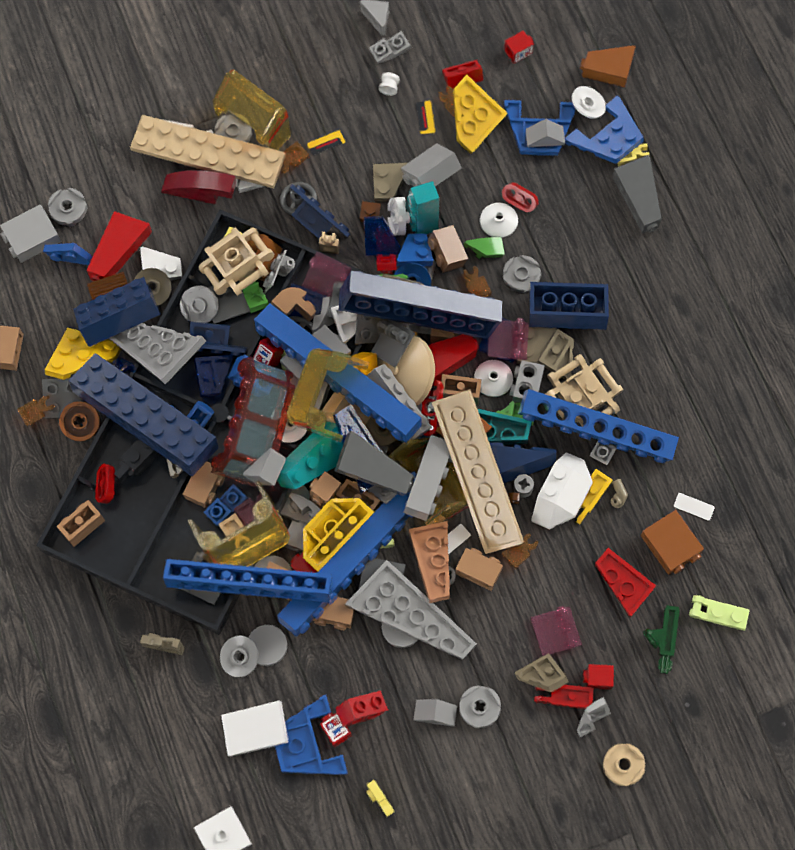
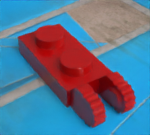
M390 254V256H377V271H381L382 274L393 273V270H397L396 256L394 254Z
M563 685L552 691L551 697L535 696L534 702L586 709L593 704L594 688ZM535 687V689H538L540 691H546L541 688Z

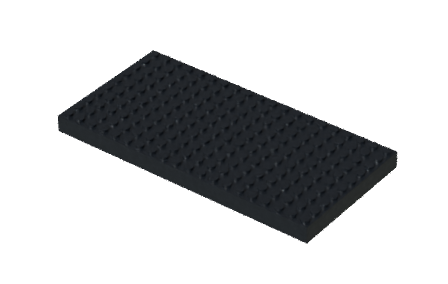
M220 209L156 326L172 329L177 333H190L191 321H188L183 316L180 309V300L184 292L193 286H213L207 276L199 270V265L209 258L204 249L208 246H213L223 239L229 227H236L241 233L246 232L250 228H255L259 234H265L283 248L281 254L284 250H287L285 255L294 259L295 267L286 276L277 274L272 287L265 293L268 304H271V301L284 289L291 287L300 288L307 292L304 300H308L314 305L315 315H320L323 298L329 296L332 298L335 281L345 282L351 271L369 273ZM214 265L211 270L218 280L222 281L224 277L216 265ZM257 279L256 282H259V287H261L264 292V281ZM264 309L252 313L248 312L216 323L230 326L228 345L247 347V352L242 353V356L246 355L253 359L259 342L268 338L261 336L255 330L254 319ZM294 309V311L288 316V317H290V316L303 317V316H302L301 314H299L295 309ZM335 323L328 326L334 334L339 335ZM305 326L304 329L312 335L310 328ZM356 334L346 342L351 350V354L348 357L363 352L367 343L355 344ZM204 348L203 351H196L166 384L138 362L135 363L129 377L169 405L175 407L185 416L190 413L198 401L205 403L213 409L214 414L204 429L216 436L219 448L207 462L222 468L225 476L221 487L218 486L215 491L216 498H220L233 484L249 498L235 513L247 531L242 535L250 539L251 545L249 546L247 542L242 541L240 543L242 551H238L235 546L236 540L234 539L229 542L221 528L204 513L207 508L185 499L183 492L192 476L183 471L177 478L173 479L170 476L167 459L161 454L141 475H133L132 477L129 475L122 482L115 477L114 498L108 504L97 502L95 490L99 467L102 464L112 465L116 472L120 467L118 465L121 461L120 457L138 440L137 437L106 416L36 546L41 552L220 635L240 594L221 592L215 605L182 589L166 587L163 579L166 559L192 561L196 552H205L209 558L222 564L254 567L293 489L281 487L278 481H276L274 486L258 485L245 477L243 472L270 448L284 457H288L318 427L327 421L323 414H321L318 422L308 419V427L312 429H307L305 435L300 440L292 443L278 440L271 432L270 417L274 409L280 405L290 372L283 370L279 362V365L270 369L278 375L269 394L255 397L249 393L250 390L234 385L233 381L228 378L237 357L240 356L231 355V351L212 353L211 349ZM242 368L241 373L246 377V371ZM258 378V384L262 387V380ZM331 388L329 390L325 405L334 393V391ZM292 419L288 422L290 427L294 425V421ZM89 500L105 521L73 547L57 526L65 517L71 515L79 505Z

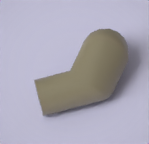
M617 479L612 482L616 493L611 499V505L615 508H620L624 505L628 493L622 480Z

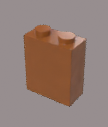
M677 510L666 515L641 533L642 539L668 575L673 572L675 574L681 572L685 568L684 565L691 562L693 564L702 557L700 554L704 548Z

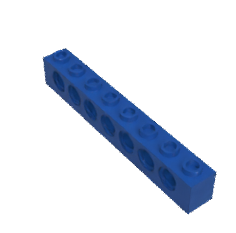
M530 389L524 391L518 414L523 415L525 420L532 422L538 420L542 422L543 426L553 428L554 425L560 427V431L572 434L573 431L579 433V437L590 440L595 438L598 439L600 444L607 446L613 444L617 446L618 450L626 452L629 449L635 451V455L644 458L648 455L654 457V461L663 464L673 460L679 437ZM539 404L543 405L546 409L544 415L540 414L537 410ZM558 410L564 413L563 421L559 420L556 416ZM577 416L581 417L583 420V425L581 427L576 425L575 418ZM596 422L599 423L602 427L600 433L596 432L594 429V424ZM614 428L620 431L619 439L613 436ZM633 434L639 438L637 445L632 442ZM652 440L657 443L656 451L650 447Z
M166 559L163 576L166 587L328 603L331 600L333 585L331 574Z

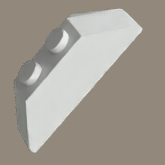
M565 453L554 463L537 496L531 519L533 523L547 529H552L556 525L576 517L593 484L583 459Z

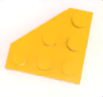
M466 75L453 89L457 142L472 154L506 116L507 112Z
M67 328L45 368V375L62 380L71 378V375L75 374L95 353L111 364L116 361L122 349L109 339L89 347L80 331Z

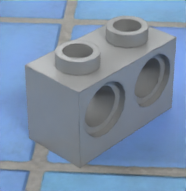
M521 360L520 367L516 366L514 377L517 378L516 385L512 384L510 390L514 403L522 402L523 395L519 393L520 390L530 389L539 392L545 365ZM531 372L533 376L526 377L524 376V373Z

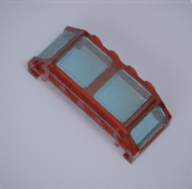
M247 357L240 361L237 368L239 376L243 377L240 383V396L235 401V414L229 423L230 432L224 441L225 450L224 453H219L213 457L211 473L252 487H260L262 485H258L245 477L243 472L270 448L279 453L296 388L294 384L290 383V380L293 378V372L280 370L258 362L252 357Z

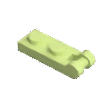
M698 595L693 596L692 602L694 604L693 609H690V617L743 631L746 629L749 609L706 599ZM701 606L707 607L706 613L701 611Z

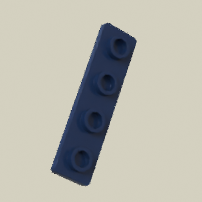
M293 184L290 186L289 189L303 200L291 216L320 240L322 232L326 234L332 226L345 238L350 236L348 233L349 229L343 223H336L333 220L335 218L334 215L328 210L324 212L320 209V203L313 197L309 199L304 195L306 191L298 184L296 187Z
M191 321L189 334L195 337L197 335L203 336L206 340L197 351H203L204 348L211 349L212 353L231 351V355L242 356V353L247 352V347L228 345L229 325Z

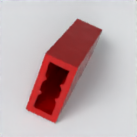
M114 211L87 268L90 279L94 282L115 275L152 232L150 224Z
M462 334L429 344L428 346L435 362L434 379L442 380V374L449 375L474 359L479 349L477 339L473 338V336Z

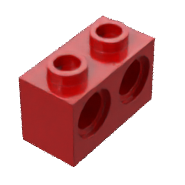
M381 691L347 699L335 708L342 727L375 719L388 710Z

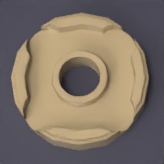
M618 744L606 753L603 768L605 775L611 782L620 786H629L641 779L645 772V760L643 754L633 745ZM621 759L629 761L630 768L628 770L620 769L618 763Z

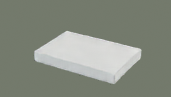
M281 701L221 715L227 753L230 757L288 743Z

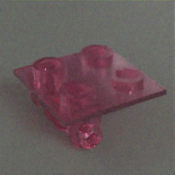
M316 252L315 257L309 263L311 266L302 287L323 297L330 296L332 298L335 281L345 282L351 267Z
M517 318L515 322L502 320L489 337L488 356L527 360L529 323L524 322L523 318Z
M560 606L557 610L531 617L542 656L582 645L570 606Z

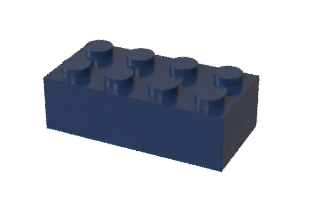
M144 277L135 279L125 286L117 287L113 291L100 295L94 300L80 304L73 309L79 331L89 347L160 315L154 295Z
M530 282L529 327L607 330L609 319L608 284Z

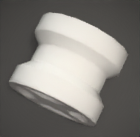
M393 73L382 74V83L379 86V91L386 95H395L398 90L396 86L399 84L400 78Z

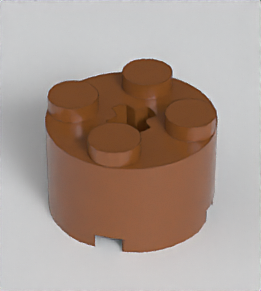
M81 401L68 404L63 409L59 419L60 429L63 434L74 441L91 439L96 435L101 424L97 409L89 403ZM78 416L85 418L82 427L75 424Z

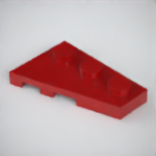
M609 548L595 563V566L631 618L655 589L656 585Z

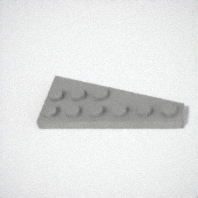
M144 323L109 338L164 384L206 342L203 336L197 335L195 337L185 332L183 334L177 333L172 329L154 325L151 327L146 326Z
M388 560L379 567L345 604L347 607L460 659H464L477 644L434 603H429L428 598Z

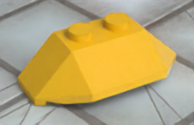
M360 498L330 499L303 528V558L319 572L369 519L374 511Z

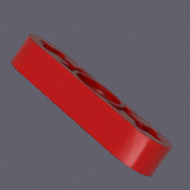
M434 379L432 385L437 386V390H430L427 397L422 401V415L426 418L427 416L435 417V419H428V423L433 426V430H428L424 434L425 436H436L438 434L436 430L439 427L436 413H429L428 405L431 402L443 398L444 386L437 379ZM429 396H434L436 399H429Z

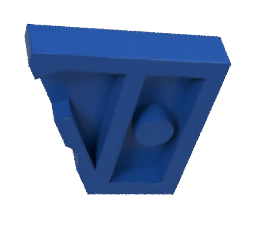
M427 234L407 235L397 258L396 267L406 263H418L422 266L433 265V257L428 245Z
M76 243L44 245L43 252L54 261L89 265L93 258L91 254Z

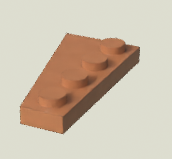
M448 521L409 529V536L429 603L449 599Z

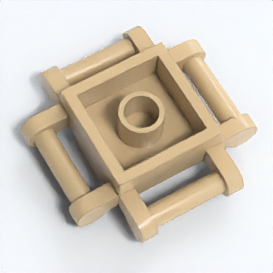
M235 227L231 230L230 234L216 244L204 249L209 258L199 265V270L210 280L217 295L224 294L227 288L231 286L238 296L242 293L243 289L257 279L269 274L262 263L272 260L274 253L271 249L267 248L255 228H250L241 234ZM249 240L255 243L261 251L260 254L256 255L247 243ZM214 265L223 275L224 279L222 281H219L211 270Z
M579 354L574 357L575 360L558 371H552L547 375L554 389L545 393L546 395L555 398L558 395L561 400L592 410H598L606 404L608 408L601 412L608 415L616 414L620 411L619 406L612 398L620 394L624 389L615 382L603 365L604 362L601 358L588 366L584 357ZM578 366L581 368V371L568 378L562 384L560 383L559 378ZM595 370L599 371L612 391L607 393L593 372ZM558 410L557 413L564 420V413ZM577 416L575 422H579L582 426L583 420Z

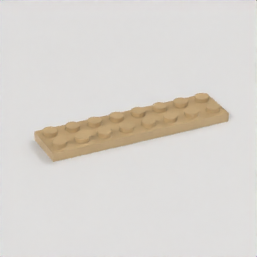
M142 115L130 147L131 151L206 171L235 175L236 179L273 189L285 158V152Z
M471 390L432 402L485 554L522 544L524 540Z

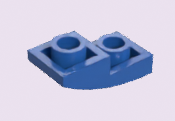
M233 484L220 498H216L204 513L219 526V523L232 516L249 498Z

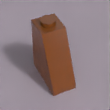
M635 46L588 52L586 59L582 58L580 69L583 70L582 77L625 87Z

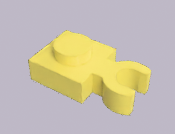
M641 144L638 148L631 151L618 162V167L637 160V158L649 155V152H642L647 150V144Z
M375 780L368 783L367 787L369 790L366 793L372 802L377 801L386 816L392 814L394 810Z

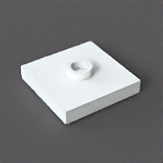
M232 807L194 827L205 850H243L251 845Z

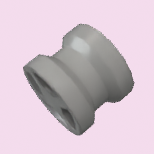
M519 475L514 481V493H520L521 498L530 496L533 491L534 481L528 475Z

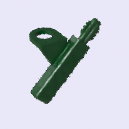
M669 605L664 609L662 629L649 630L646 628L643 631L644 636L654 649L660 648L659 655L662 658L658 660V667L662 674H668L672 669L673 662L670 657H674L680 613L679 607Z

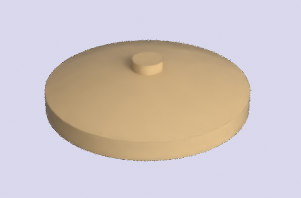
M414 335L396 368L377 357L378 367L385 364L392 371L393 376L404 387L405 392L416 403V406L422 403L431 390L435 376V362L427 343Z

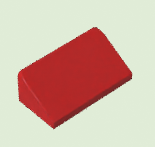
M477 60L442 70L447 87L450 90L454 89L466 75L475 83L484 79L482 68Z

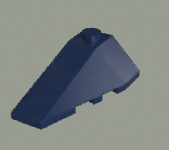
M489 443L503 483L513 481L519 475H529L551 467L556 462V449L539 447L521 449V445L505 447L503 443Z

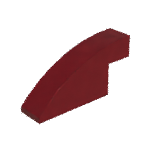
M180 171L166 175L161 192L216 205L218 196L232 199L237 181L235 175L225 173Z

